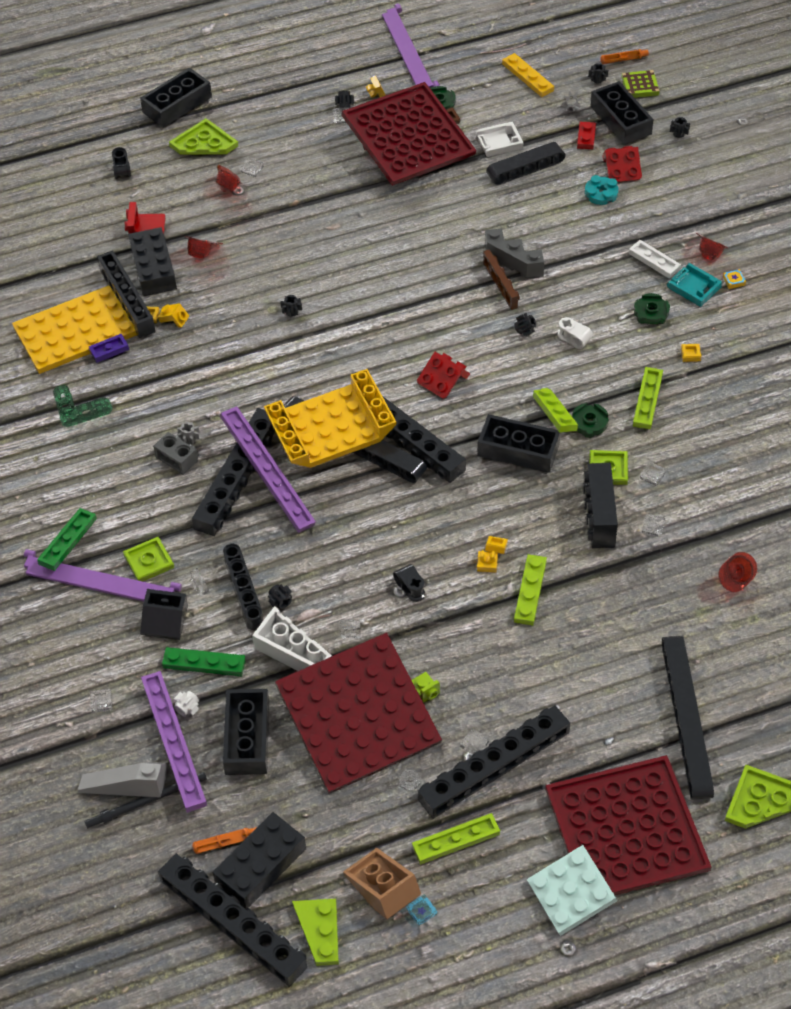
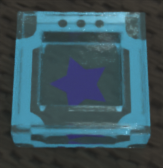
M425 894L406 906L407 911L419 926L437 915V910Z

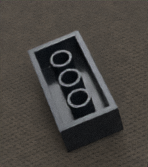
M189 67L140 98L142 112L164 128L212 97L211 84L207 79Z
M620 81L591 91L590 107L623 145L652 135L654 119Z
M162 227L128 234L142 295L148 296L177 290L175 274Z
M488 414L477 442V456L550 473L560 445V432L555 429Z
M588 463L587 471H584L583 474L584 483L582 485L583 494L586 497L584 498V509L587 510L586 525L589 527L587 529V540L591 541L592 549L615 548L618 521L611 463Z
M268 689L226 690L223 747L225 775L267 774L270 702Z
M272 812L212 872L214 881L219 883L224 888V892L229 896H235L240 901L241 906L247 909L306 850L305 837Z

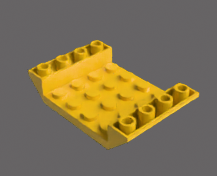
M368 369L351 374L350 385L285 408L281 400L264 406V410L292 464L312 468L379 443L397 424Z

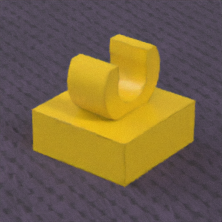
M376 75L370 78L373 84L366 86L370 97H375L377 93L379 97L386 96Z
M478 551L477 571L497 573L498 553H495V551Z

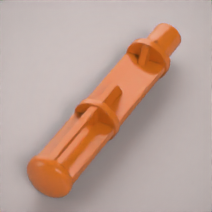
M638 49L601 55L600 61L604 65L641 59L644 56H649L648 49Z
M257 827L251 829L244 828L194 841L192 844L195 854L243 842Z

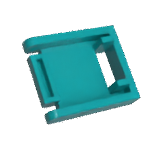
M688 263L686 268L683 267L667 283V287L702 307L722 288V281Z

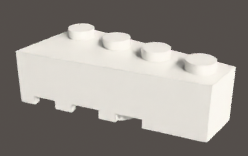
M275 606L252 635L254 649L297 671L332 656L316 641L307 637L302 629H298L292 624V621L287 616L284 617Z

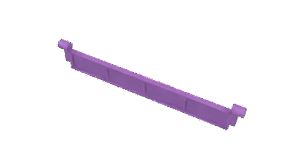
M395 4L394 8L386 10L387 13H383L382 17L414 84L417 85L425 82L429 88L440 86L438 81L431 82L398 14L402 12L400 4Z
M26 549L24 552V557H27L24 567L27 568L26 575L143 602L147 589L180 592L182 584L171 582L169 588L62 563L53 571L38 565L36 551Z

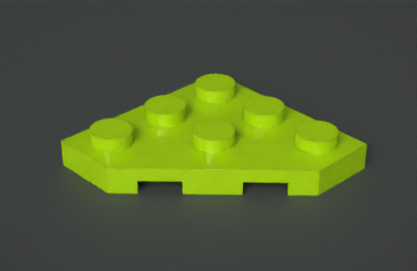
M207 118L169 141V146L180 155L228 154L239 146L237 140Z
M745 764L725 821L746 829L791 812V781Z

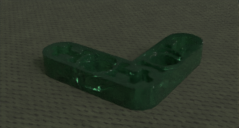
M59 385L53 390L58 415L62 425L65 427L105 416L113 410L108 398H99L74 406L72 394L67 385ZM69 404V406L61 408L63 405ZM90 410L88 413L82 414L84 411Z

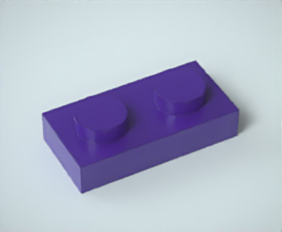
M122 334L89 346V351L96 363L129 350V346Z

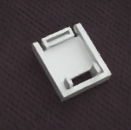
M513 121L478 129L475 133L487 157L523 149L524 142ZM508 134H512V135H513L511 141L509 140V138H508V136H507Z

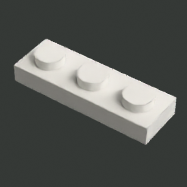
M639 240L629 248L630 255L669 279L681 269V264L642 240Z

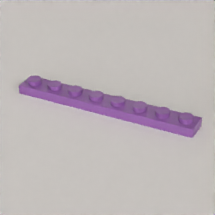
M236 406L222 412L220 418L297 532L300 533L315 526L316 521L239 408Z
M161 671L143 676L141 680L186 812L206 807L207 802Z

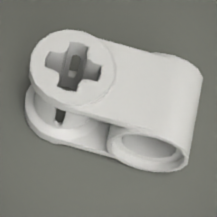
M569 317L562 318L559 321V339L573 345L577 349H582L593 336L590 328Z

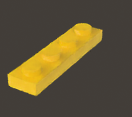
M513 53L502 59V65L540 97H544L554 91V85L517 54Z

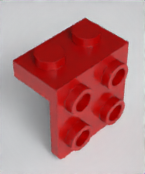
M625 146L619 149L608 148L604 151L602 158L603 162H606L608 178H613L617 182L636 181L642 178L638 147Z
M129 203V209H126V219L128 221H125V231H128V234L162 227L164 234L165 214H139L137 203Z
M435 351L418 377L417 383L445 399L459 377L461 376L467 380L470 373L465 370L467 366L459 361L454 363L451 361L453 358L444 352L441 355Z

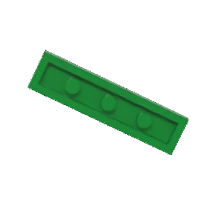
M79 508L37 559L38 565L55 571L97 520L96 514Z
M166 647L162 667L164 669L242 677L246 657L245 655Z

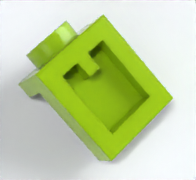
M427 672L412 679L423 703L436 698L440 693L439 681H433Z

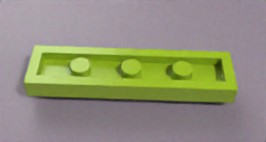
M645 367L633 427L651 430L663 376L662 369Z
M542 388L541 390L533 391V398L559 432L577 431L578 424L551 389Z
M527 555L514 623L534 626L547 557Z
M490 813L412 842V848L421 865L499 836L500 829L493 814Z

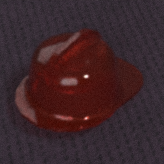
M217 165L216 183L220 186L221 191H234L242 184L240 178L235 173L221 165Z
M696 232L701 237L699 251L705 259L714 260L719 258L723 251L728 249V247Z
M185 236L188 238V254L196 258H205L209 255L214 244H223L221 242L199 240Z
M737 552L720 567L719 581L726 590L739 592L756 576L757 563L750 554Z

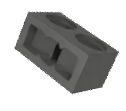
M167 432L153 445L155 457L182 475L198 462L196 448L191 444L185 443L179 436H174L170 432Z

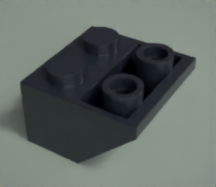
M147 589L142 608L140 634L180 640L188 608L187 595L184 593Z

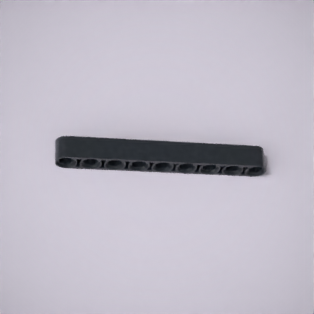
M291 396L284 404V407L293 406L304 402V400ZM383 440L352 452L411 483H416L427 470L426 464L421 459Z
M662 637V652L690 798L692 800L713 798L714 786L684 637Z

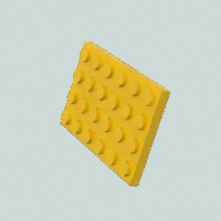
M109 285L12 323L17 336L39 374L91 354L89 346L116 335L122 334L125 340L137 336L134 324L127 317L126 311L123 310L120 301L116 298Z

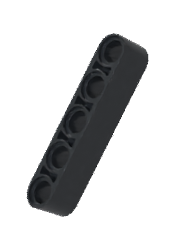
M551 142L492 163L488 166L486 173L495 185H501L559 164L565 159L566 154L556 142Z
M231 543L223 549L225 565L245 624L248 629L255 631L263 622L262 609L241 549L237 544Z

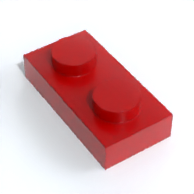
M580 122L577 149H594L595 122Z

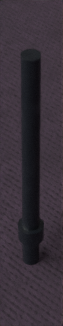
M204 772L197 774L199 782L207 780ZM177 783L163 788L161 797H141L114 809L103 810L99 815L85 820V825L88 829L102 822L106 824L112 821V818L178 792Z

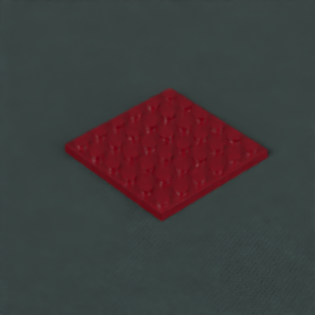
M425 82L343 110L341 114L392 186L471 157L477 151Z
M387 632L275 681L282 700L328 794L442 742V738Z
M667 755L545 785V790L567 853L569 854L583 845L614 896L711 871L710 861Z

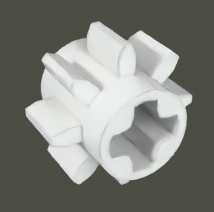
M190 691L179 692L174 698L176 701L174 709L181 716L185 717L190 714L193 716L199 710L197 707L199 699Z

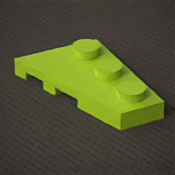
M336 898L292 901L316 966L339 965Z

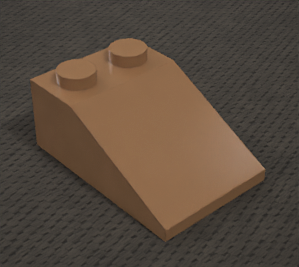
M375 848L343 871L344 876L372 908L386 919L396 914L421 895L415 874L378 848Z

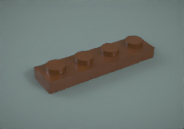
M490 249L483 251V264L510 309H517L518 300H520L518 291L514 290L511 280L507 279L504 268L498 264L497 257L493 256Z

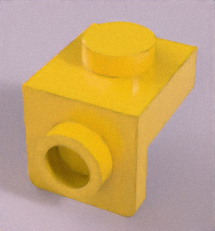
M180 303L167 304L162 307L157 319L161 323L174 321L178 328H181L189 318V315Z

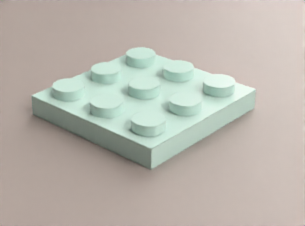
M583 845L527 879L560 936L617 902L616 897Z

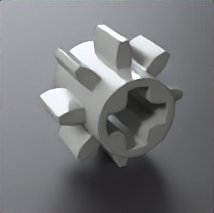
M569 91L568 97L563 96L566 102H563L562 105H567L566 110L572 108L574 112L575 106L580 107L578 101H581L582 98L576 97L577 92L575 95H572L571 91ZM570 97L576 99L574 106H571L570 103H567V101L570 100Z
M186 422L181 427H177V436L185 443L194 444L196 439H200L199 427H194L193 422Z

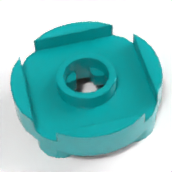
M594 175L585 185V196L593 204L606 205L611 200L614 202L618 197L619 187L617 180L613 178Z

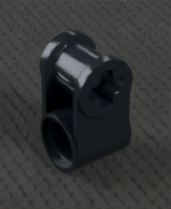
M122 147L113 149L112 159L115 179L118 176L125 175L130 177L131 170L126 149Z
M411 563L393 572L395 582L411 601L419 602L424 599L425 591L423 588L425 581Z

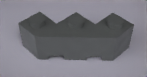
M502 228L485 230V249H490L493 256L495 255L498 261L501 262V265L512 271L520 272V275L525 278L544 277L542 250L524 251L522 239L504 241Z

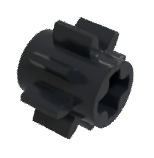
M596 63L588 71V77H591V81L599 84L606 81L609 70H605L606 66Z
M339 91L338 96H335V105H339V109H349L351 104H354V95H350V91Z
M678 117L675 121H671L670 132H673L675 137L682 138L685 134H689L690 123H687L685 118Z
M294 295L285 296L284 301H280L282 313H286L289 317L298 315V312L302 310L301 298H297Z
M525 313L516 317L517 322L514 323V327L517 333L527 336L535 332L534 327L537 326V323L532 315Z
M274 585L269 590L268 602L273 608L274 606H277L278 609L286 608L292 601V591L287 585Z

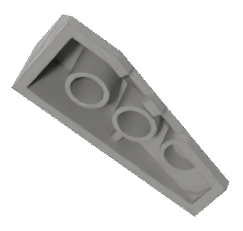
M144 762L86 773L82 775L77 791L78 793L161 797L170 764L166 762Z

